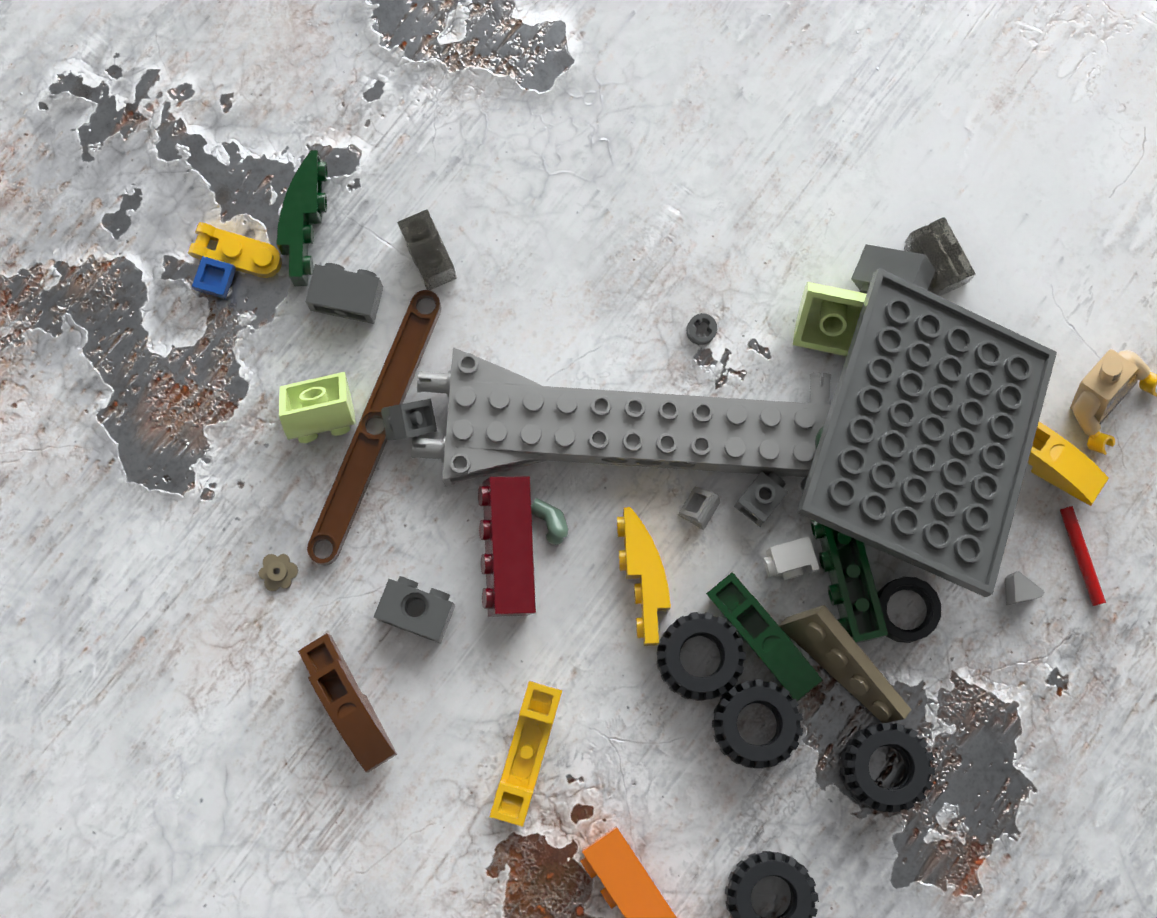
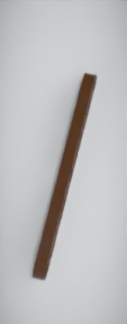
M430 290L417 292L410 301L310 537L307 552L311 560L319 565H330L338 558L388 440L385 428L380 434L373 435L367 432V423L370 419L376 417L383 420L382 408L403 404L441 313V303L436 293ZM425 298L433 300L436 304L433 312L430 314L418 312L417 304L420 300ZM327 540L331 542L333 551L329 557L320 559L315 555V546L318 542Z

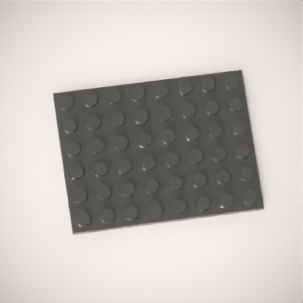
M878 268L873 273L796 513L981 596L988 597L993 595L1057 352Z

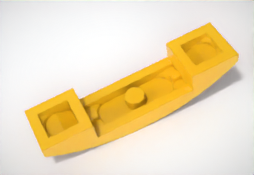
M532 681L528 682L516 729L489 817L523 827L562 690Z

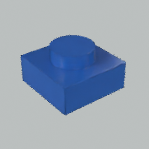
M202 256L192 287L196 291L226 299L236 268L232 264Z

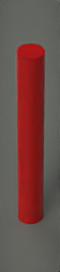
M1069 506L1060 509L1092 606L1106 603L1074 508Z

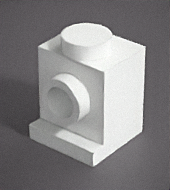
M809 536L770 547L766 551L767 557L763 558L768 577L783 575L784 580H789L804 575L803 569L805 568L808 575L820 569Z

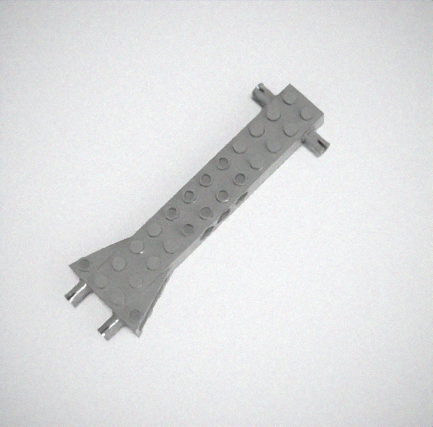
M453 347L452 366L448 374L418 371L417 376L419 379L417 381L418 393H447V397H449L446 436H443V439L413 437L411 457L441 459L443 463L442 480L445 487L454 485L455 482L475 477L477 479L485 477L486 474L502 470L508 471L547 460L760 474L762 471L766 475L773 472L780 476L808 478L816 453V435L820 428L825 425L831 406V374L823 373L821 384L820 372L810 374V402L808 403L542 386L508 369Z

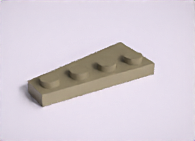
M825 605L786 617L780 623L779 627L882 723L903 720L912 709Z

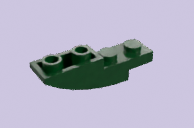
M311 150L292 178L283 201L278 222L276 245L282 255H289V278L294 286H308V275L313 273V258L308 256V244H313L314 242L312 224H322V213L327 212V195L322 193V182H327L328 168L327 162H322L318 150Z
M733 572L706 593L780 684L790 692L789 694L793 699H796L798 702L823 681L789 637Z

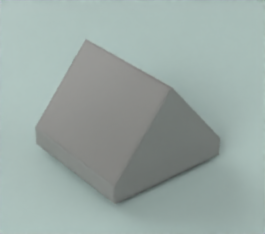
M694 487L678 515L704 530L720 504L719 495L699 487Z
M1019 571L1009 574L1005 578L1006 605L1031 601L1044 595V590Z

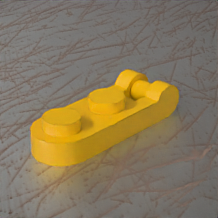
M203 222L198 223L195 231L198 234L196 241L190 244L188 254L194 258L201 260L202 256L229 263L234 265L237 271L261 278L273 277L282 267V258L275 246L221 230ZM210 240L218 242L215 251L207 248Z

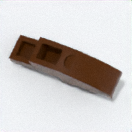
M326 633L300 649L298 653L310 674L308 679L338 732L364 771L369 773L396 756L397 753L367 696L360 691L333 637Z

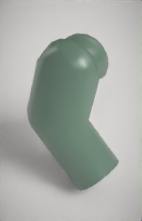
M536 498L531 506V514L546 521L548 529L546 534L547 541L554 545L561 544L564 538L567 537L569 530L563 512Z

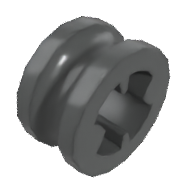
M706 313L695 315L686 327L688 339L697 345L709 343L717 333L715 319ZM697 322L698 325L702 322L707 323L708 327L706 330L710 335L706 337L704 333L702 337L695 334L697 328L694 326V323Z

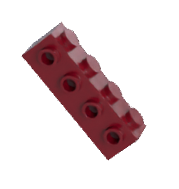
M530 476L489 477L482 482L483 486H479L478 503L479 506H483L484 520H481L479 525L480 539L485 540V554L481 555V572L486 574L487 588H483L482 605L484 609L488 610V617L528 616L536 613Z

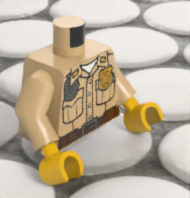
M1113 349L1108 350L1080 382L1070 406L1083 431L1089 436L1087 441L1088 448L1104 455L1107 454L1105 444L1113 447L1115 445V438L1101 433L1100 424L1131 391L1138 380H1140V389L1157 397L1155 392L1157 374L1150 372L1151 370L1147 364L1132 351L1126 350L1118 353Z

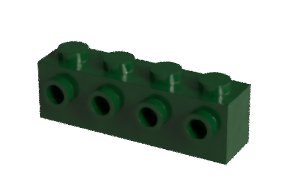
M810 520L814 538L820 539L823 551L819 553L820 565L823 572H828L831 585L827 587L828 595L832 606L837 605L840 616L837 619L838 622L856 643L887 636L888 632L864 543L814 520Z

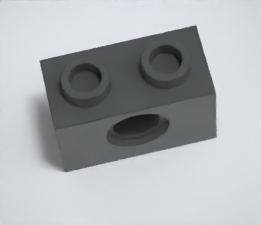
M399 576L398 581L388 579L374 618L441 644L455 608V604L448 601L450 595L431 588L430 593L417 589L419 583ZM415 599L423 600L425 603L423 614L418 617L409 616L407 611L409 603Z

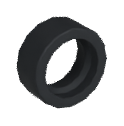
M903 576L888 582L878 591L877 594L888 632L886 637L896 642L911 643L927 637L937 628L941 618V602L937 592L928 582L917 577ZM901 590H912L924 599L927 607L926 617L918 628L903 630L890 621L887 614V604L894 593Z

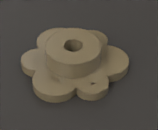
M268 554L263 559L264 567L258 572L259 577L264 580L265 588L269 591H276L280 587L288 589L291 586V579L297 576L298 567L290 562V558L286 554H281L278 557L274 554ZM276 569L280 570L279 574H275Z

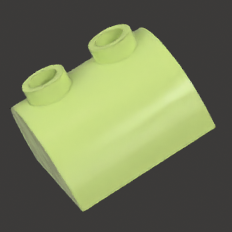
M807 282L799 306L793 345L847 356L866 294Z
M345 372L280 386L279 418L288 440L298 438L300 443H309L318 437L317 433L331 431L332 435L339 436L349 432L350 426L356 424L353 402Z

